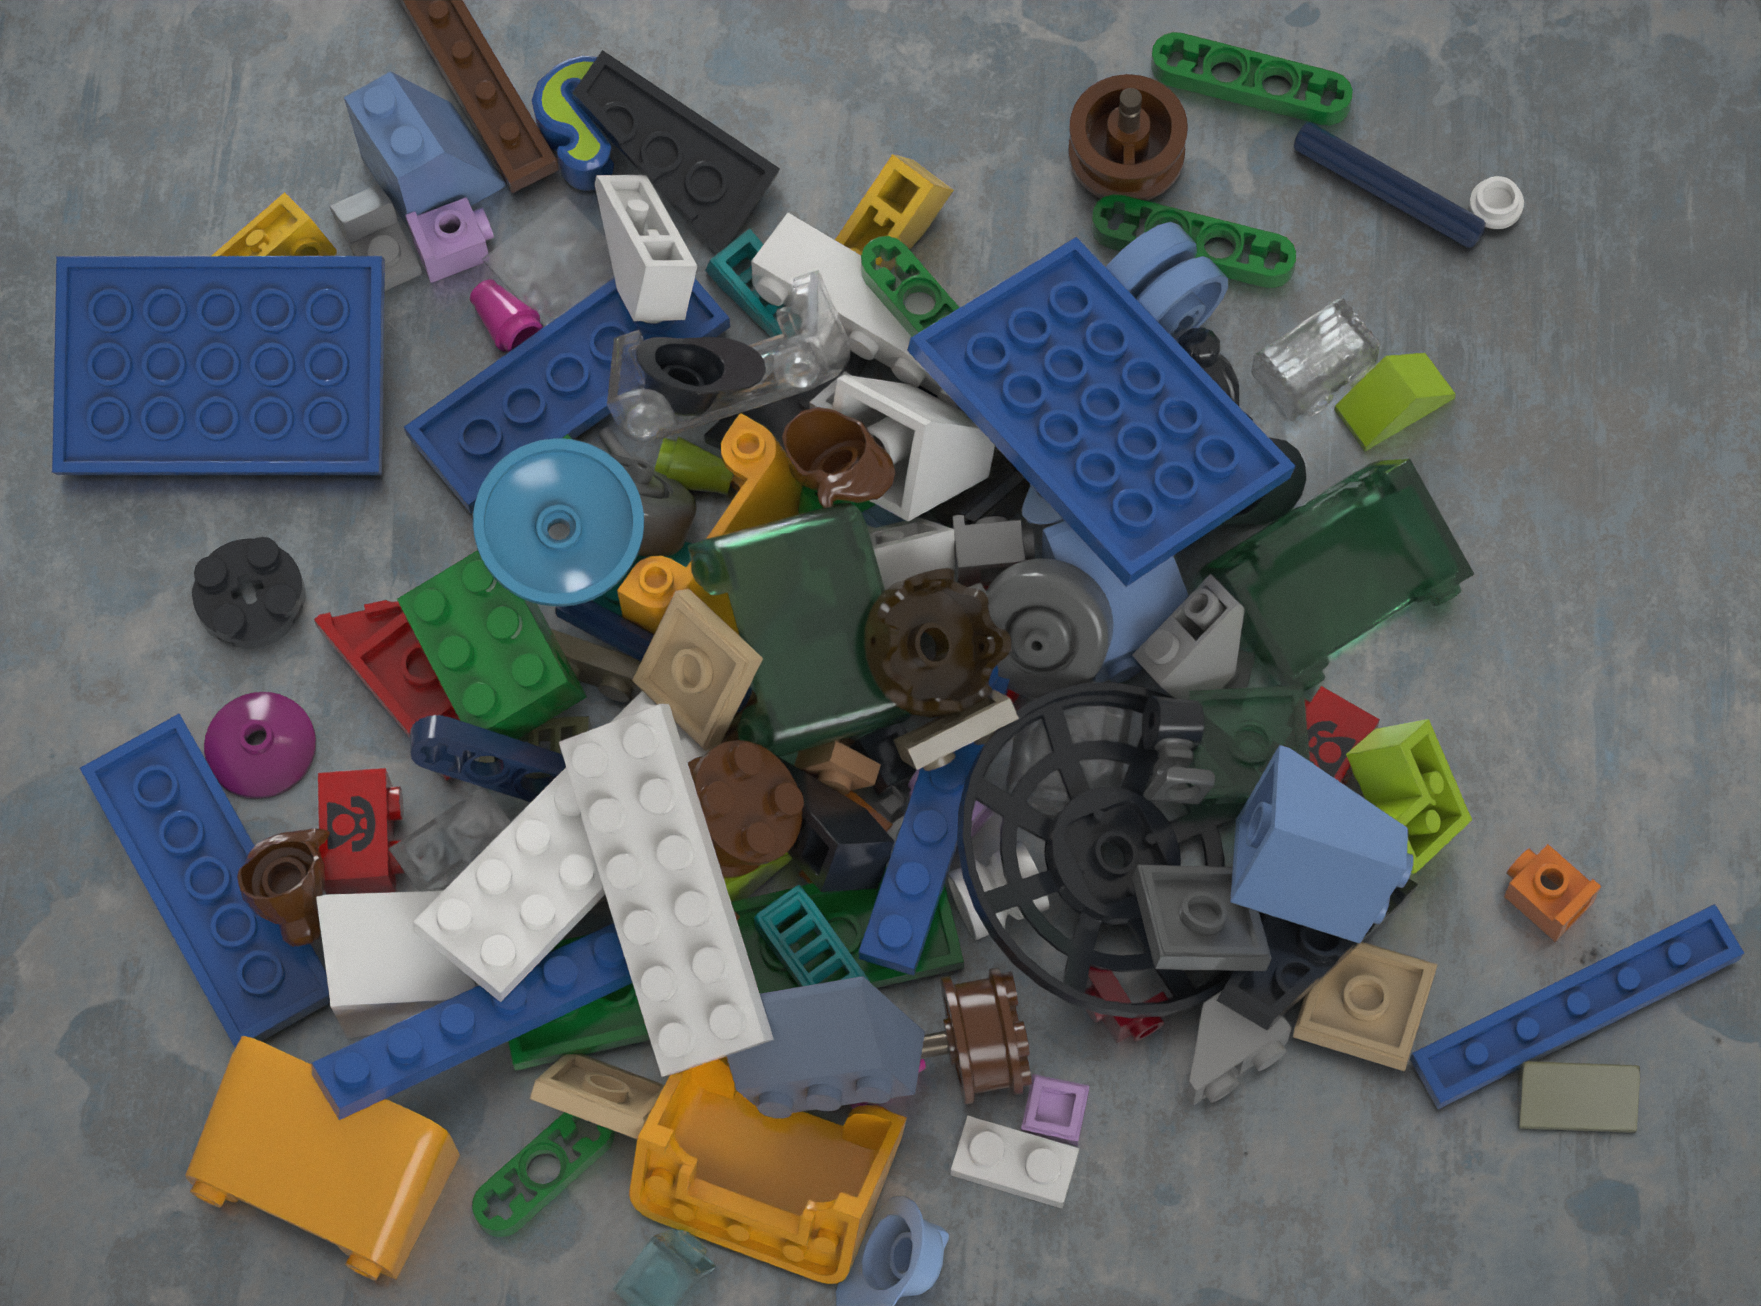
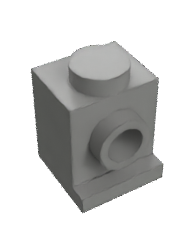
M964 515L953 516L955 561L959 584L966 587L979 583L982 586H989L1000 573L1012 565L1035 559L1032 528L1022 529L1021 520L1008 521L1004 517L991 516L982 518L975 524L965 525Z

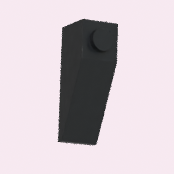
M774 754L789 770L804 799L800 832L794 845L787 853L820 892L878 889L895 843L892 837L866 808Z

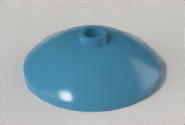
M565 438L539 440L521 446L506 455L486 476L474 505V539L485 567L493 578L509 592L529 602L545 606L577 605L593 600L608 592L624 578L632 567L643 539V505L631 476L616 459L605 451L578 440ZM555 524H564L569 528L570 533L565 539L556 540L549 535V529Z

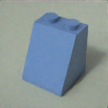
M391 71L344 97L361 158L382 190L392 201L395 210L408 229L406 214L415 211L418 216L466 197L470 206L506 187L505 181L451 102Z
M1065 521L1043 529L1042 558L1064 561L1086 572L1101 587L1112 610L1113 636L1104 663L1093 678V682L1100 683L1110 679L1111 682L1120 683L1132 678L1142 669L1140 663L1132 655L1189 597L1174 557L1172 556L1126 587Z
M1279 745L1236 819L1230 902L1361 943L1372 924H1380L1383 921L1389 906L1390 896L1396 886L1403 888L1410 877L1413 867V855L1407 853L1408 828L1291 748Z

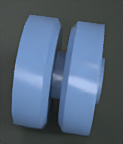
M1173 222L1157 225L1141 234L1122 249L1106 266L1111 274L1177 342L1186 331L1192 328H1199L1212 315L1223 300L1228 289V278L1211 259L1204 256L1195 258L1197 254L1196 243L1178 224Z

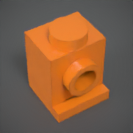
M1547 844L1538 854H1535L1528 848L1511 865L1506 874L1513 880L1509 883L1504 897L1556 942L1594 903L1601 885L1594 879L1589 881ZM1542 876L1548 877L1559 888L1556 890L1545 888L1540 878Z

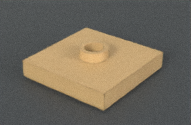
M690 589L675 591L632 681L657 705L669 704L674 721L706 751L720 745L763 657Z
M1361 942L1305 995L1294 1028L1293 1038L1405 1071L1438 964Z
M566 1054L535 1080L530 1099L637 1139L664 1084L583 1054Z

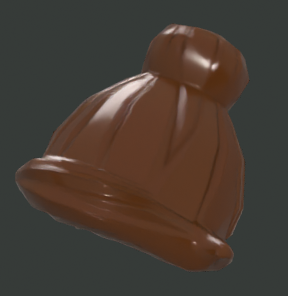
M815 407L801 411L785 426L782 438L791 474L801 485L818 492L819 502L824 509H831L833 502L836 500L855 503L878 500L892 486L895 476L893 460L877 444L869 430L860 420L847 417L833 409Z
M310 828L283 832L268 837L257 843L249 852L245 865L239 868L237 874L243 900L257 916L279 924L283 940L292 947L311 944L321 936L316 897L323 895L325 873L324 862L318 847L329 837L330 832L328 830Z

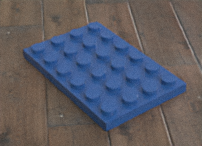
M1077 237L910 338L907 351L1126 587L1290 479L1294 471L1295 465Z
M56 256L52 473L56 475H382L385 259L382 256Z

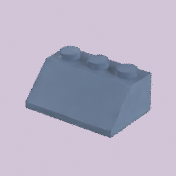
M861 976L761 993L760 997L774 1040L727 1056L736 1090L754 1104L763 1115L772 1118H787L795 1112L815 1109L834 1111L839 1109L841 1105L861 1102L881 1104L888 1102L890 1098L914 1095L925 1031L867 979Z

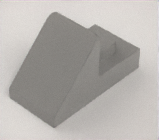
M379 185L330 206V210L354 256H382L385 259V291L423 274L420 263L398 223L393 203Z

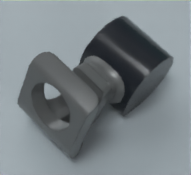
M1156 696L1148 699L1142 716L1143 745L1146 750L1157 751L1160 758L1154 765L1152 781L1144 793L1146 800L1199 804L1214 786L1215 775L1212 771L1188 768L1193 762V752L1198 748L1204 733V712L1199 701ZM1186 783L1195 784V786L1189 788Z

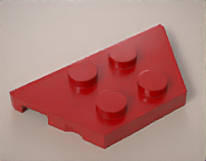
M382 600L364 604L365 610L335 617H332L331 612L314 618V622L320 632L409 738L412 725L421 718L441 715L460 721L398 601ZM440 774L445 781H448L451 778L449 776Z

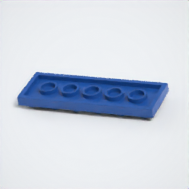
M614 277L405 425L406 436L471 514L474 511L477 494L483 481L492 468L506 455L521 446L539 440L563 438L567 434L574 440L644 390L645 372L636 359V349L642 341L652 337L676 339L717 337L731 327L730 318L695 278L685 320L662 321L660 323L633 321L617 291Z
M180 713L80 767L82 774L235 1048L242 1036L263 1041L330 1003L326 970L311 944L290 946L283 940L279 924L257 916L243 900L237 874L239 868L245 865V860L255 845Z

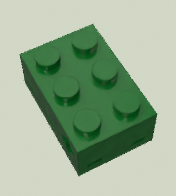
M478 550L397 598L460 721L519 739L587 698L538 604L524 600L500 585L485 567Z

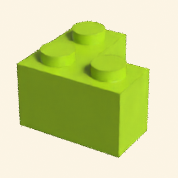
M1429 719L1376 728L1346 754L1352 767L1353 775L1359 783L1365 799L1408 828L1407 853L1413 855L1411 874H1416L1472 821Z

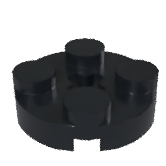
M268 537L231 541L214 550L208 557L201 559L195 566V581L192 588L193 605L204 628L218 640L221 638L224 641L233 642L236 647L246 649L272 644L290 631L294 625L293 619L299 613L300 605L303 608L306 596L300 570L290 554L278 547L276 542ZM251 582L253 585L260 584L263 586V589L256 592L257 601L252 604H247L244 598L234 600L235 593L245 583Z

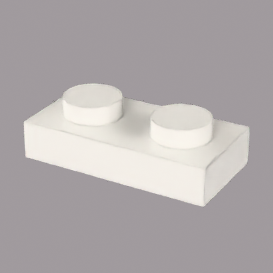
M967 1115L951 1167V1176L1063 1209L1078 1159L1079 1148Z

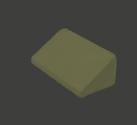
M1523 1062L1518 1071L1519 1129L1636 1133L1640 1066Z

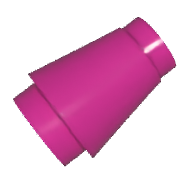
M484 280L472 290L470 302L475 306V310L500 351L510 352L543 328L540 323V315L536 310L498 285L494 280Z

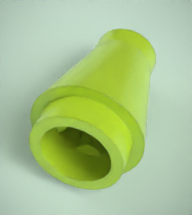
M678 436L677 441L663 438L654 471L667 475V478L677 480L688 490L717 492L727 495L733 473L725 467L721 458Z

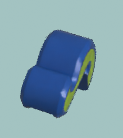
M582 55L569 58L554 66L537 82L531 101L537 127L550 149L557 151L561 175L574 188L590 191L596 190V176L612 175L615 165L609 157L611 152L610 143L588 115L572 99L573 91L597 58L595 56Z

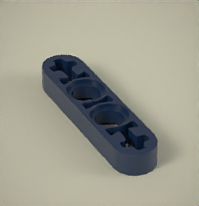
M433 715L421 718L412 725L410 730L411 759L416 765L530 803L566 768L563 755L446 716ZM481 756L500 758L498 761L486 763L475 761L474 759ZM537 772L550 774L548 777L538 779L525 777L527 774Z

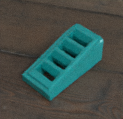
M749 228L709 261L705 271L771 338L780 344L802 326L805 321L800 313L794 311L779 323L773 315L785 305L776 306L770 303L765 307L759 301L762 297L756 289L751 291L745 285L752 280V265L739 276L732 270L745 258L751 262L764 245Z
M801 885L792 888L754 917L756 931L800 987L819 984L841 967L848 974L841 980L863 976L870 982ZM798 913L803 916L802 919L781 934L777 930V928ZM813 930L818 937L794 953L790 946ZM828 949L833 956L808 973L804 965Z

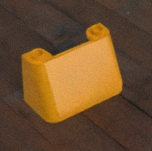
M741 413L735 419L722 440L721 457L725 467L734 474L731 482L732 488L738 491L737 495L687 567L664 556H650L640 560L632 568L617 590L623 618L655 634L675 591L690 589L751 647L754 646L798 581L797 527L810 524L802 519L798 512L802 485L791 474L786 459V452L773 434L763 425Z
M242 1036L229 1060L185 1177L193 1185L190 1193L208 1204L221 1208L225 1200L237 1203L239 1199L337 1245L343 1253L349 1256L345 1265L354 1272L375 1281L380 1273L397 1280L460 1154L450 1133L432 1120L387 1099L339 1120L313 1078L311 1064L264 1042Z
M725 1056L669 1076L637 1138L629 1189L630 1201L637 1211L653 1221L825 1284H837L845 1280L857 1256L902 1139L907 1117L877 1105H863L852 1109L844 1126L803 1111L792 1113L787 1118L765 1116L758 1111L754 1104L736 1090L728 1059Z

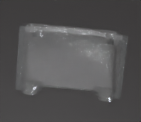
M819 270L793 278L792 289L794 297L789 307L777 309V322L783 334L748 345L757 350L765 360L766 373L761 382L746 390L720 393L707 411L696 416L675 414L670 403L663 395L654 390L644 389L645 372L636 359V349L644 339L640 330L614 338L607 406L623 435L633 441L643 443L656 441L809 391L841 375L848 367L850 359L849 339Z

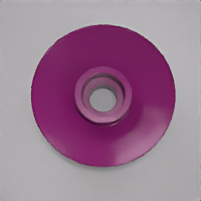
M273 692L249 693L227 703L210 722L204 740L205 759L219 784L235 795L251 799L270 798L290 790L306 775L312 765L316 752V734L307 713L292 699ZM263 731L266 733V738L261 744L250 745L247 743L249 735L253 732Z

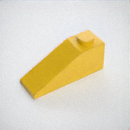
M892 154L835 240L859 255L862 254L864 247L869 241L882 236L897 238L910 250L927 231L954 190L913 159ZM881 257L876 258V265L881 268L886 267L891 271L895 267V258L886 262Z

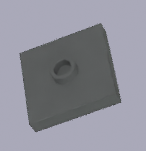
M1137 865L1132 880L1155 969L1266 971L1272 957L1259 911L1230 902L1233 867Z

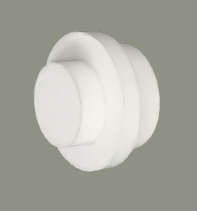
M1494 176L1480 182L1473 189L1469 207L1471 213L1484 219L1486 222L1485 227L1504 229L1513 225L1520 218L1524 207V199L1520 189L1513 181L1505 177Z

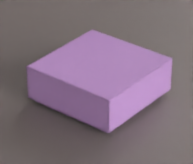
M1033 1074L1021 1131L1052 1141L1078 1146L1090 1086Z

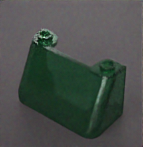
M1411 459L1379 460L1354 471L1216 557L1198 572L1203 581L1210 574L1213 575L1244 607L1241 635L1281 689H1294L1296 693L1304 692L1325 679L1326 676L1322 670L1330 663L1328 656L1413 602L1420 603L1429 600L1432 606H1438L1453 599L1462 591L1459 584L1474 575L1473 570Z
M850 502L832 505V507H822L688 545L691 556V571L695 581L711 595L728 593L740 637L763 657L752 680L758 703L744 709L737 729L739 740L758 744L772 752L776 757H781L899 724L911 717L912 714L897 707L883 694L874 681L867 664L864 646L865 626L871 608L878 597L885 591L867 524L863 514L855 505Z

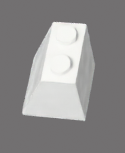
M849 375L837 378L832 409L847 417L860 420L869 430L877 444L893 460L895 476L892 486L881 498L870 500L871 502L906 521H910L989 477L995 445L964 412L912 384Z
M443 891L330 894L316 897L330 1005L348 1039L375 1034L479 986L478 983L413 930V921Z

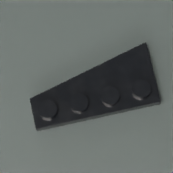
M603 50L573 91L572 99L636 169L642 175L648 176L653 187L716 255L733 241L780 171L779 167Z
M1408 879L1403 888L1396 886L1390 896L1389 906L1383 921L1380 924L1373 923L1362 941L1412 896L1418 883ZM1267 914L1262 925L1272 959L1266 971H1233L1216 1001L1263 1029L1269 1030L1360 943Z

